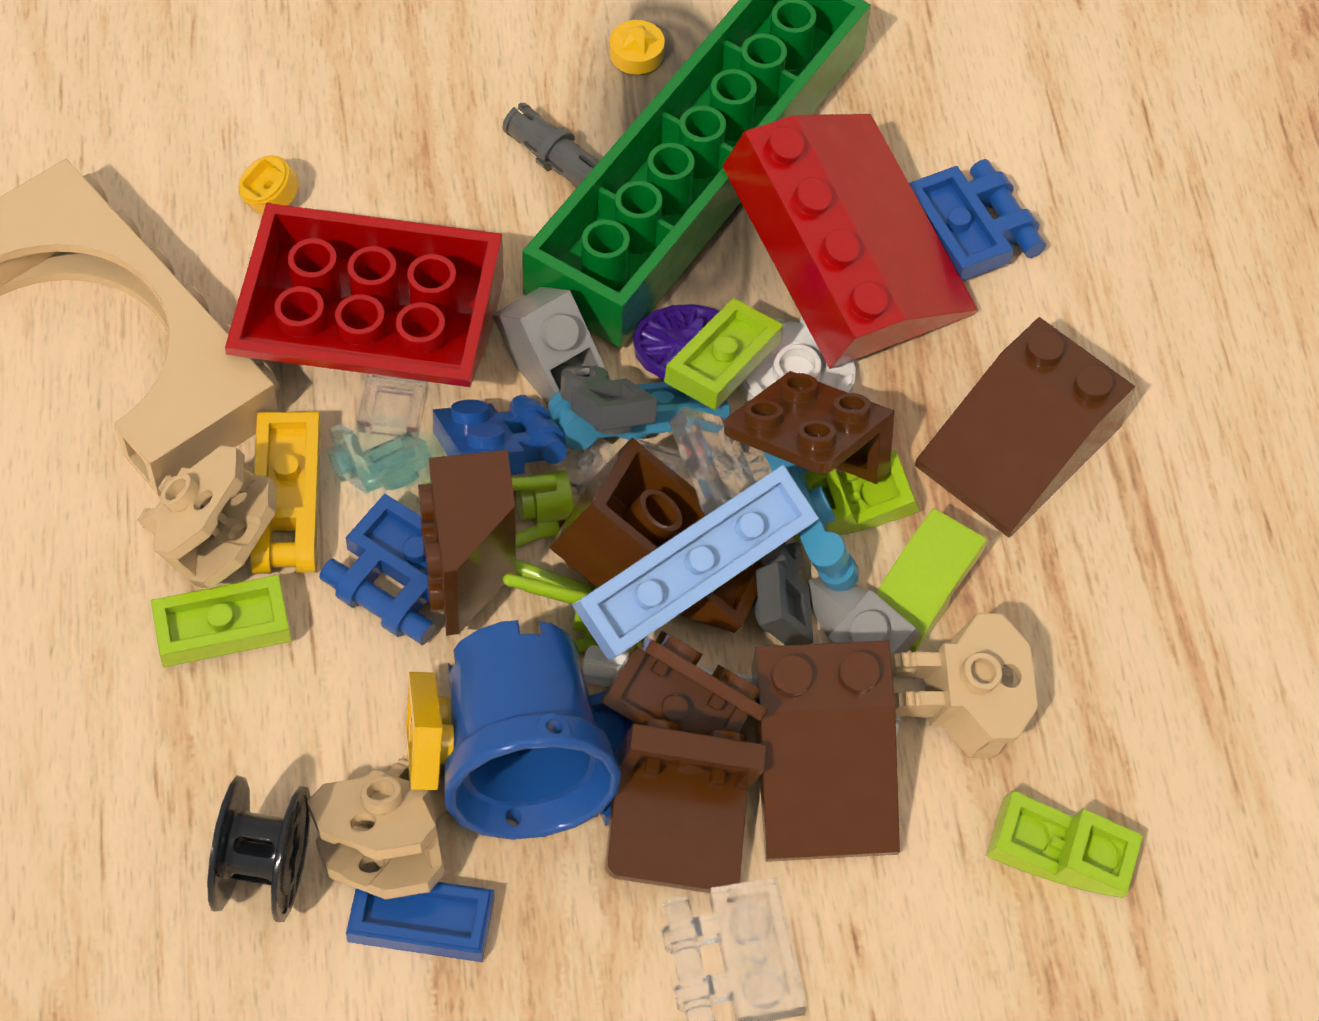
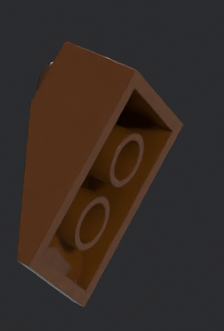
M1038 317L1000 353L917 457L915 466L1010 538L1122 427L1136 386L1041 317Z
M631 437L590 480L549 546V549L561 557L571 569L579 572L596 587H599L718 507ZM761 559L679 615L735 633L742 627L758 594L756 569L764 567Z
M889 640L756 647L751 668L752 684L761 690L754 701L768 709L762 721L755 718L757 744L766 745L764 771L759 776L765 861L898 855L900 853L896 713Z

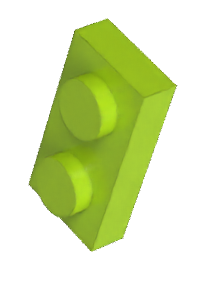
M732 298L666 365L664 383L716 410L781 342L784 325L743 302Z
M279 574L150 600L163 668L292 642Z

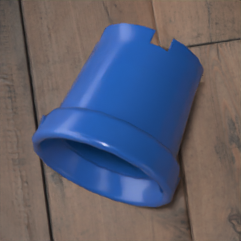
M518 620L502 621L480 628L459 641L454 648V667L448 663L451 692V725L454 727V749L445 761L444 806L458 825L481 836L515 840L546 837L576 828L603 812L618 794L621 779L620 764L613 745L604 730L598 726L581 669L578 647L568 632L552 623L539 621L541 635L520 634ZM507 819L515 821L517 825H510Z

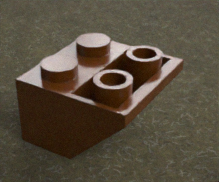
M508 450L429 458L430 483L418 485L421 513L420 524L423 552L427 562L431 613L444 612L446 636L460 634L504 585L503 576L507 573L514 574L516 572V506Z

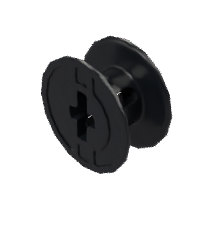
M236 775L232 780L221 804L209 858L207 890L211 911H222L231 898L237 880L271 885V910L273 918L276 922H285L295 901L304 869L311 814L307 804L311 797L309 787L299 786L290 799L284 818L251 813L250 789L247 778Z

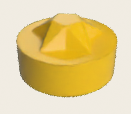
M644 20L623 22L611 32L609 39L610 60L616 68L628 74L640 75L652 72L660 66L664 58V35L656 25Z
M276 155L264 156L251 163L243 172L238 186L239 195L255 213L263 215L266 203L288 206L293 201L299 188V178L297 173L283 158Z

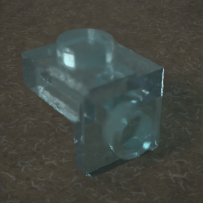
M342 424L329 428L334 446L328 448L327 452L335 473L341 482L344 483L349 480L350 484L366 494L382 486L385 490L404 487L418 479V470L429 466L431 454L425 440L409 432L363 452L353 430Z

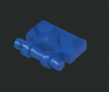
M988 159L980 160L971 167L970 174L974 180L969 182L958 166H954L909 183L962 281L1009 264L1013 253L1010 243L1012 245H1019L1027 258L1039 255L1046 247V243L1038 233V221L1029 209H1022L1012 195L1014 186L1004 172H996ZM985 206L993 207L999 218L993 219Z
M518 395L510 402V411L497 412L492 403L487 404L473 399L457 401L451 405V408L432 409L433 433L447 456L508 450L511 475L525 474V463L546 461L549 464L555 465L562 462L567 455L566 439L562 430L554 421L550 420L549 413L540 401L526 395Z
M384 493L346 536L347 550L359 558L350 568L332 558L323 566L319 578L336 590L335 596L351 608L360 605L382 619L381 626L396 637L407 635L417 643L424 645L432 637L436 624L419 613L422 607L427 602H430L427 583L426 556L424 557L421 534V516ZM382 572L405 586L396 597L373 584Z

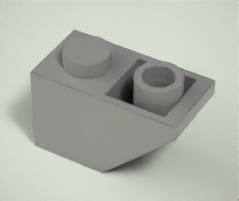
M539 287L492 314L516 368L547 404L553 395L561 391V371L569 370L577 376L588 377L591 366H599L606 370L570 290Z

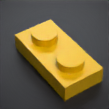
M409 672L405 739L410 790H438L440 765H445L446 759L454 749V727L449 724L450 699L449 697L438 696L435 672Z

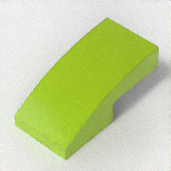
M896 450L891 452L890 474L878 484L844 471L838 473L836 468L826 474L812 471L804 474L811 490L821 485L836 517L835 521L826 524L829 532H834L840 536L880 526L920 512ZM799 534L794 535L795 540L801 542Z
M932 508L875 593L921 633L922 636L909 649L913 653L917 652L948 609L952 594L984 552L987 541L985 537L935 508Z
M1012 790L1002 800L985 856L1059 884L1102 895L1123 898L1128 894L1143 835L1084 808L1072 817Z

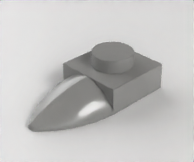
M813 578L808 582L813 612L822 630L833 643L889 640L890 654L892 655L894 653L907 652L922 636L911 623L871 589L867 591L861 586L854 585L849 590L833 591L826 587L821 578Z

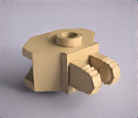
M221 445L190 469L182 467L177 476L171 477L166 475L158 487L161 491V501L156 508L150 509L145 507L137 520L143 528L155 535L154 551L198 587L211 589L242 567L276 514L277 484L269 477L253 475L244 466L245 455L236 447Z
M977 613L954 636L950 643H944L936 652L911 653L909 651L891 655L893 677L924 679L925 691H902L894 694L896 716L928 717L929 726H942L969 758H995L1006 743H1013L1018 739L1038 709L1031 645L1002 613ZM1013 671L1016 673L1018 678V683L1015 687H1013L1012 684Z
M403 755L401 759L399 758L398 763H394L387 772L373 769L366 777L322 784L310 797L307 804L319 833V837L316 839L317 849L329 878L385 900L430 892L444 875L436 821L447 810L444 806L445 767L441 766L439 769L438 790H410L407 755ZM369 862H374L379 870L367 873L362 871L361 868Z

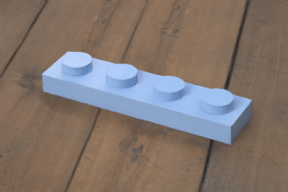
M782 465L572 604V606L609 661L625 652L819 518L785 466Z

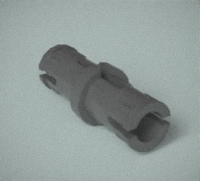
M519 103L518 109L513 107L503 121V131L529 149L537 157L536 163L546 171L553 169L576 188L599 162L598 159L574 142L575 136L564 127L556 128L526 103Z

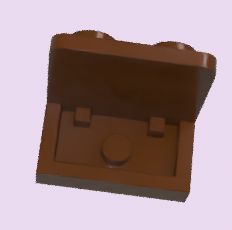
M789 371L728 416L724 421V434L733 440L815 473L826 474L837 468L878 484L890 474L895 411L873 403L863 395L847 393L821 383L811 375Z
M664 631L660 632L656 641L646 636L632 647L600 700L603 704L636 724L641 725L646 720H667L678 724L683 732L702 735L716 730L738 732L748 714L762 721L768 711L767 708L754 701L761 690L760 688L719 664L713 674L710 675L696 666L703 655L702 653Z
M646 720L641 725L633 723L617 748L621 779L618 794L611 803L605 869L608 875L619 880L718 895H729L734 892L740 883L747 791L764 771L766 745L746 742V737L743 734L728 730H716L702 735L683 732L678 724L667 720Z

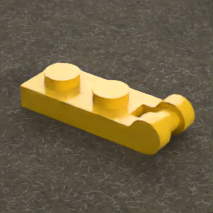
M319 412L257 413L254 475L269 477L277 484L276 514L250 553L252 574H272L273 567H296L297 573L317 572L321 420ZM296 530L295 542H273V531Z

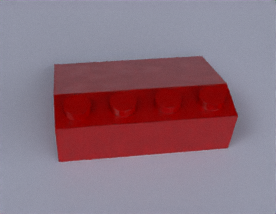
M871 114L793 115L744 131L722 167L829 369L975 315L978 308Z
M266 203L226 341V355L471 387L494 325L492 314L497 311L504 278L502 234Z

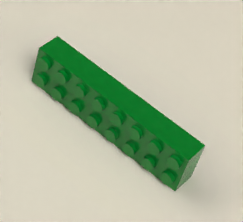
M738 0L522 250L523 294L527 295L539 287L570 290L588 330L622 348L636 331L639 322L651 313L741 202L722 166L744 131L793 115H812L864 51L871 4L863 0Z

